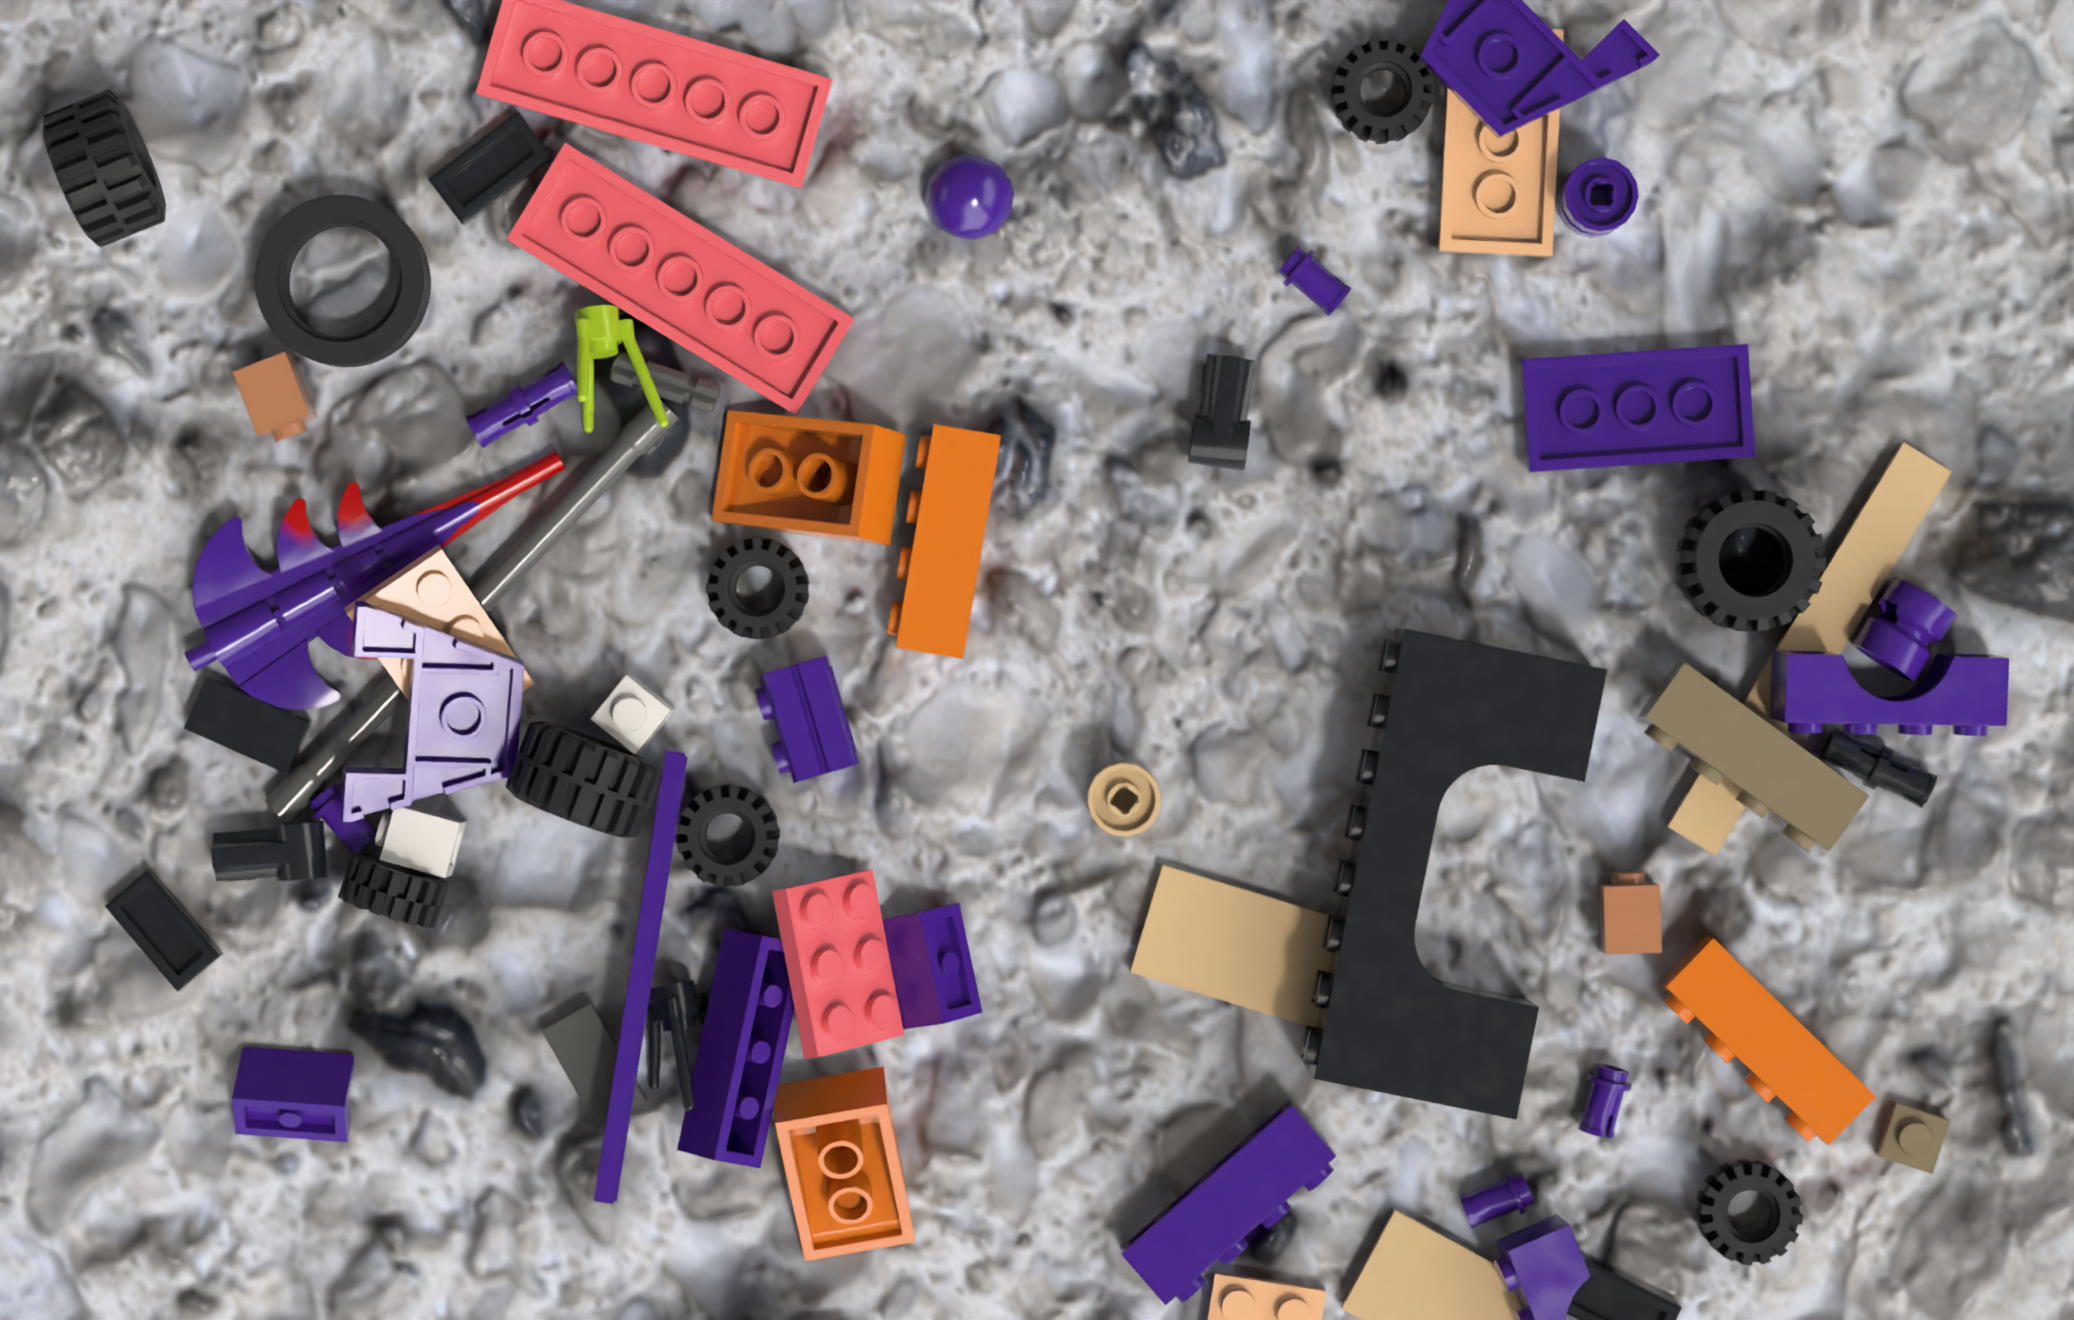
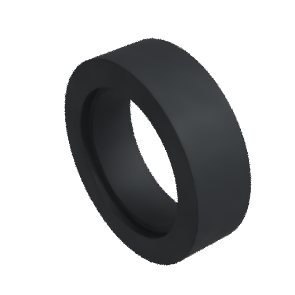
M329 195L311 199L298 205L286 213L273 226L265 238L257 258L255 290L258 305L266 323L272 332L291 350L303 357L325 365L359 367L378 362L392 355L414 335L427 311L431 291V275L427 256L420 241L411 228L398 216L368 199L350 195ZM336 227H355L374 234L389 250L397 272L395 298L386 315L367 331L346 337L325 335L309 326L296 310L290 292V273L294 260L301 248L317 234Z

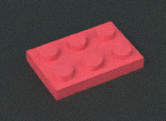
M873 869L772 891L804 1059L821 1057L903 1036L904 1030Z

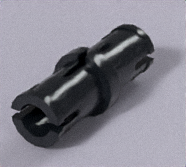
M1837 727L1830 731L1819 755L1820 760L1836 767L1838 766L1863 779V785L1873 790L1878 786L1903 797V799L1920 808L1928 801L1937 781V775L1917 768L1894 756L1892 749L1884 745L1877 748L1848 733H1844Z

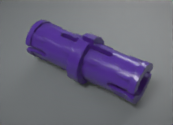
M562 361L554 368L522 386L518 383L511 385L507 388L508 394L477 412L467 415L465 417L477 441L485 448L489 446L488 444L525 423L530 427L539 422V415L576 395L577 382L564 361Z

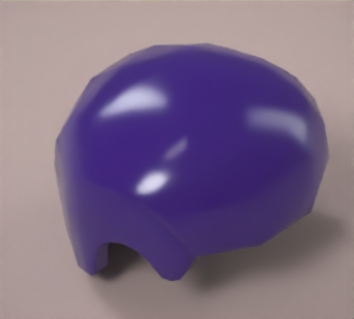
M959 154L939 162L927 177L923 203L931 222L938 229L961 239L976 240L996 233L1011 215L1014 191L1006 171L997 163L981 155Z

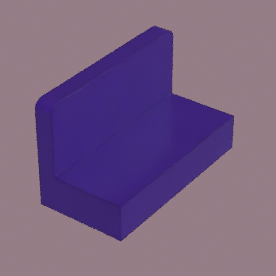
M959 903L942 905L911 914L882 918L903 1029L939 1025L983 1013Z
M260 1047L243 1048L232 1094L235 1134L348 1142L351 1127L349 1092L355 1067L354 1056L341 1053Z

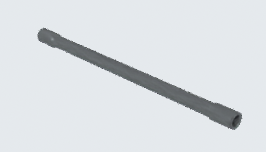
M662 402L669 420V424L666 427L658 425L649 403H647L622 429L618 439L471 590L487 614L635 460L646 454L680 419L667 405ZM390 675L306 762L298 765L265 799L267 805L284 821L290 823L323 789L326 781L406 699Z

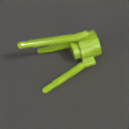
M594 305L576 310L574 312L577 337L576 397L578 401L582 402L583 431L591 433L594 429V359L617 355L618 344L622 342L658 425L666 427L669 424V420L635 339L633 320H620L619 308L613 305Z

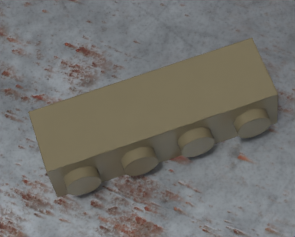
M1676 662L1638 715V717L1649 724L1644 731L1645 735L1671 753L1677 745L1695 757L1690 764L1693 770L1716 786H1718L1723 778L1741 791L1736 797V801L1762 819H1764L1768 812H1771L1785 822L1787 825L1781 833L1807 852L1814 845L1830 851L1869 797L1861 789L1685 662Z

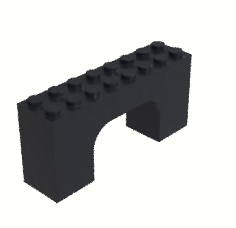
M1395 629L1394 638L1384 637L1378 661V671L1387 672L1383 693L1372 694L1366 726L1375 728L1371 750L1361 749L1355 781L1364 784L1360 805L1350 804L1345 824L1344 837L1353 840L1349 861L1339 859L1334 879L1333 892L1341 896L1338 916L1328 914L1322 939V947L1326 948V951L1331 952L1328 971L1317 969L1311 994V1003H1314V1007L1320 1008L1317 1026H1305L1299 1057L1303 1059V1063L1308 1064L1307 1070L1317 1080L1517 1120L1539 1007L1527 998L1452 984L1431 976L1420 961L1416 950V919L1440 803L1448 788L1466 772L1488 765L1508 766L1585 782L1607 669L1410 629Z

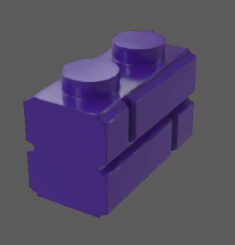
M829 655L761 674L765 686L755 688L764 721L774 718L781 740L771 742L780 775L790 772L793 783L860 763Z

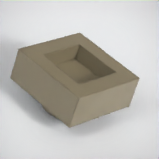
M1893 1101L1875 1154L1879 1157L1933 1174L1950 1120Z

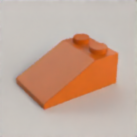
M728 410L711 521L841 541L890 546L906 434L875 424Z
M884 1066L779 1084L774 1102L775 1127L804 1260L809 1261L915 1242L895 1119Z

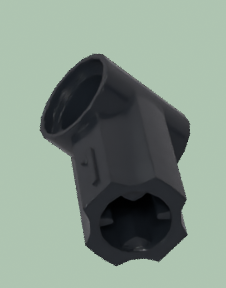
M1207 354L1201 385L1199 413L1194 415L1188 463L1236 470L1245 469L1251 420H1247L1255 360Z
M324 821L273 824V829L213 833L211 854L216 881L254 880L267 877H277V881H292L328 877Z

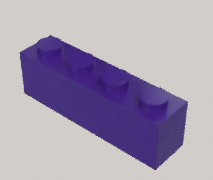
M724 928L692 1077L695 1108L692 1111L685 1110L677 1147L678 1151L715 1161L761 1168L794 1013L791 987L782 941L780 939Z
M1288 1100L1120 1247L1121 1255L1165 1305L1175 1297L1183 1303L1206 1283V1279L1201 1274L1217 1260L1225 1266L1245 1250L1249 1243L1244 1237L1261 1223L1267 1229L1280 1220L1291 1208V1205L1286 1200L1297 1190L1304 1186L1310 1192L1320 1185L1334 1171L1329 1163L1336 1157V1154L1291 1101Z

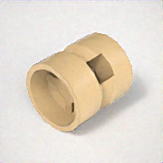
M1118 761L1106 765L1094 775L1088 786L1087 804L1091 817L1101 829L1112 835L1128 837L1142 833L1153 824L1160 811L1161 794L1156 780L1147 769L1134 762Z

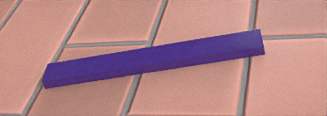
M665 751L663 774L660 779L593 1197L596 1202L614 1204V1201L617 1202L688 758L685 757V753Z

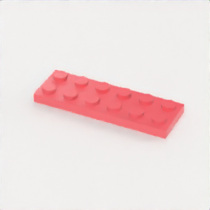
M502 0L476 94L802 189L833 80L562 0Z
M564 143L507 237L508 241L796 416L855 321L854 318L566 143Z

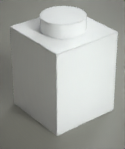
M630 674L625 675L591 720L633 754H639L676 709Z
M414 806L393 810L392 814L384 812L375 838V845L383 847L380 860L444 878L449 877L453 874L467 821Z

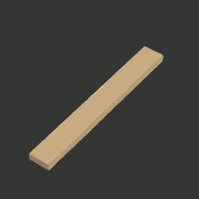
M1900 443L1828 560L1826 570H1822L1818 581L1823 583L1818 594L1811 596L1808 601L1811 605L1803 613H1798L1793 617V621L1788 625L1774 650L1829 651L1837 654L1842 652L1952 471L1908 444ZM1771 653L1741 703L1789 737L1792 732H1788V723L1770 718ZM1698 773L1667 822L1666 827L1713 856H1716L1746 808L1735 800L1741 791L1724 778L1716 786Z

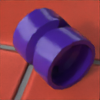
M1604 157L1589 159L1577 166L1560 185L1557 196L1558 213L1566 227L1577 235L1589 238L1606 236L1626 223L1635 211L1639 197L1637 182L1630 170L1616 160Z
M1893 577L1877 602L1881 614L1879 617H1868L1851 644L1871 660L1910 682H1915L1931 657L1927 646L1930 642H1941L1957 615L1948 606L1927 592L1903 579Z

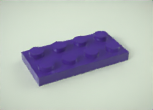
M1748 344L1520 360L1528 473L1756 457Z

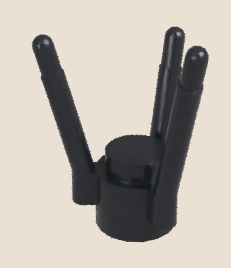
M694 980L651 988L652 1003L648 1004L647 1009L649 1021L648 1085L650 1089L656 1090L660 1084L662 1021L663 1031H671L680 1090L682 1091L684 1108L687 1111L694 1110L695 1100L683 1028L697 1025L695 1014H698L704 1025L708 1007L707 992L696 994Z

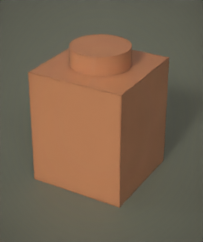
M284 351L232 372L257 436L267 438L273 435L276 443L283 442L306 433L308 430L305 422L318 418L293 354Z
M1645 872L1611 873V883L1597 884L1599 951L1604 954L1662 953L1660 884L1645 882Z

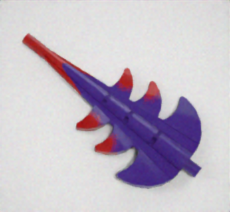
M555 449L503 478L382 527H379L368 513L361 497L359 483L352 481L348 484L341 498L337 514L338 534L341 543L332 547L324 544L312 529L307 515L306 500L299 497L294 501L283 518L277 535L279 568L270 572L263 569L249 552L243 535L242 518L238 516L233 517L223 524L208 540L196 563L192 586L193 605L207 640L185 651L186 659L194 671L218 659L239 688L254 699L276 708L309 710L325 707L337 702L341 697V693L329 685L317 672L310 657L309 643L319 637L329 647L345 656L363 660H377L378 658L354 657L351 651L353 622L347 615L344 607L438 544L443 549L519 494L565 470L566 467Z

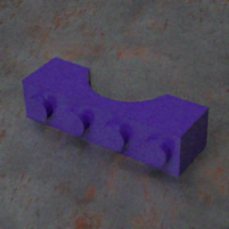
M1773 650L1770 718L1788 723V732L1822 733V723L1843 724V732L1850 734H1877L1878 724H1898L1899 734L1932 735L1933 725H1953V734L1987 736L1988 726H2007L2009 658L1994 654L1937 653L1927 674L1914 687L1898 695L1875 697L1865 691L1854 680L1843 655L1829 651Z
M1555 1214L1495 1240L1501 1258L1494 1260L1498 1276L1507 1292L1515 1290L1522 1309L1515 1312L1516 1320H1566L1573 1296L1590 1277L1570 1224Z

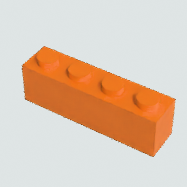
M933 424L932 436L921 434L916 468L926 469L922 492L911 491L906 519L907 524L916 525L913 547L902 546L897 571V579L907 581L903 603L892 602L887 635L897 636L896 648L964 659L1001 435Z
M1705 935L1660 981V984L1670 993L1663 1002L1684 1023L1688 1024L1693 1018L1699 1021L1710 1032L1703 1041L1725 1063L1728 1064L1734 1057L1750 1071L1743 1080L1765 1102L1769 1103L1774 1097L1781 1101L1791 1111L1784 1120L1808 1143L1816 1136L1825 1144L1830 1145L1875 1099L1876 1096L1714 938Z

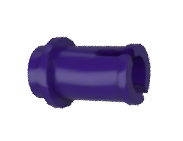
M1298 246L1280 267L1278 273L1285 278L1283 284L1286 287L1290 283L1293 284L1329 316L1352 288L1345 285L1313 258L1316 253L1311 249L1307 253Z
M334 782L309 804L316 811L312 815L313 818L316 820L321 817L352 855V853L358 852L376 837L377 829H374L365 817L354 822H342L340 817L342 789Z
M1596 1063L1594 1073L1590 1072L1587 1075V1080L1591 1082L1582 1121L1579 1123V1130L1603 1138H1614V1129L1624 1091H1630L1632 1086L1631 1083L1627 1082L1629 1075L1627 1070L1612 1065Z
M1510 1171L1505 1172L1506 1178L1466 1194H1459L1472 1229L1479 1224L1519 1210L1522 1215L1526 1213L1525 1207L1535 1204L1523 1172L1513 1176Z

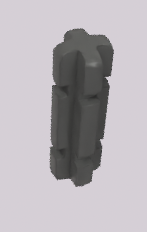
M618 353L611 369L610 379L615 383L631 388L634 384L638 385L639 390L643 391L629 355ZM650 361L647 362V368L660 397L680 404L688 401L691 402V407L705 412L714 411L721 392V387L717 383L700 377L698 381L692 380V375Z

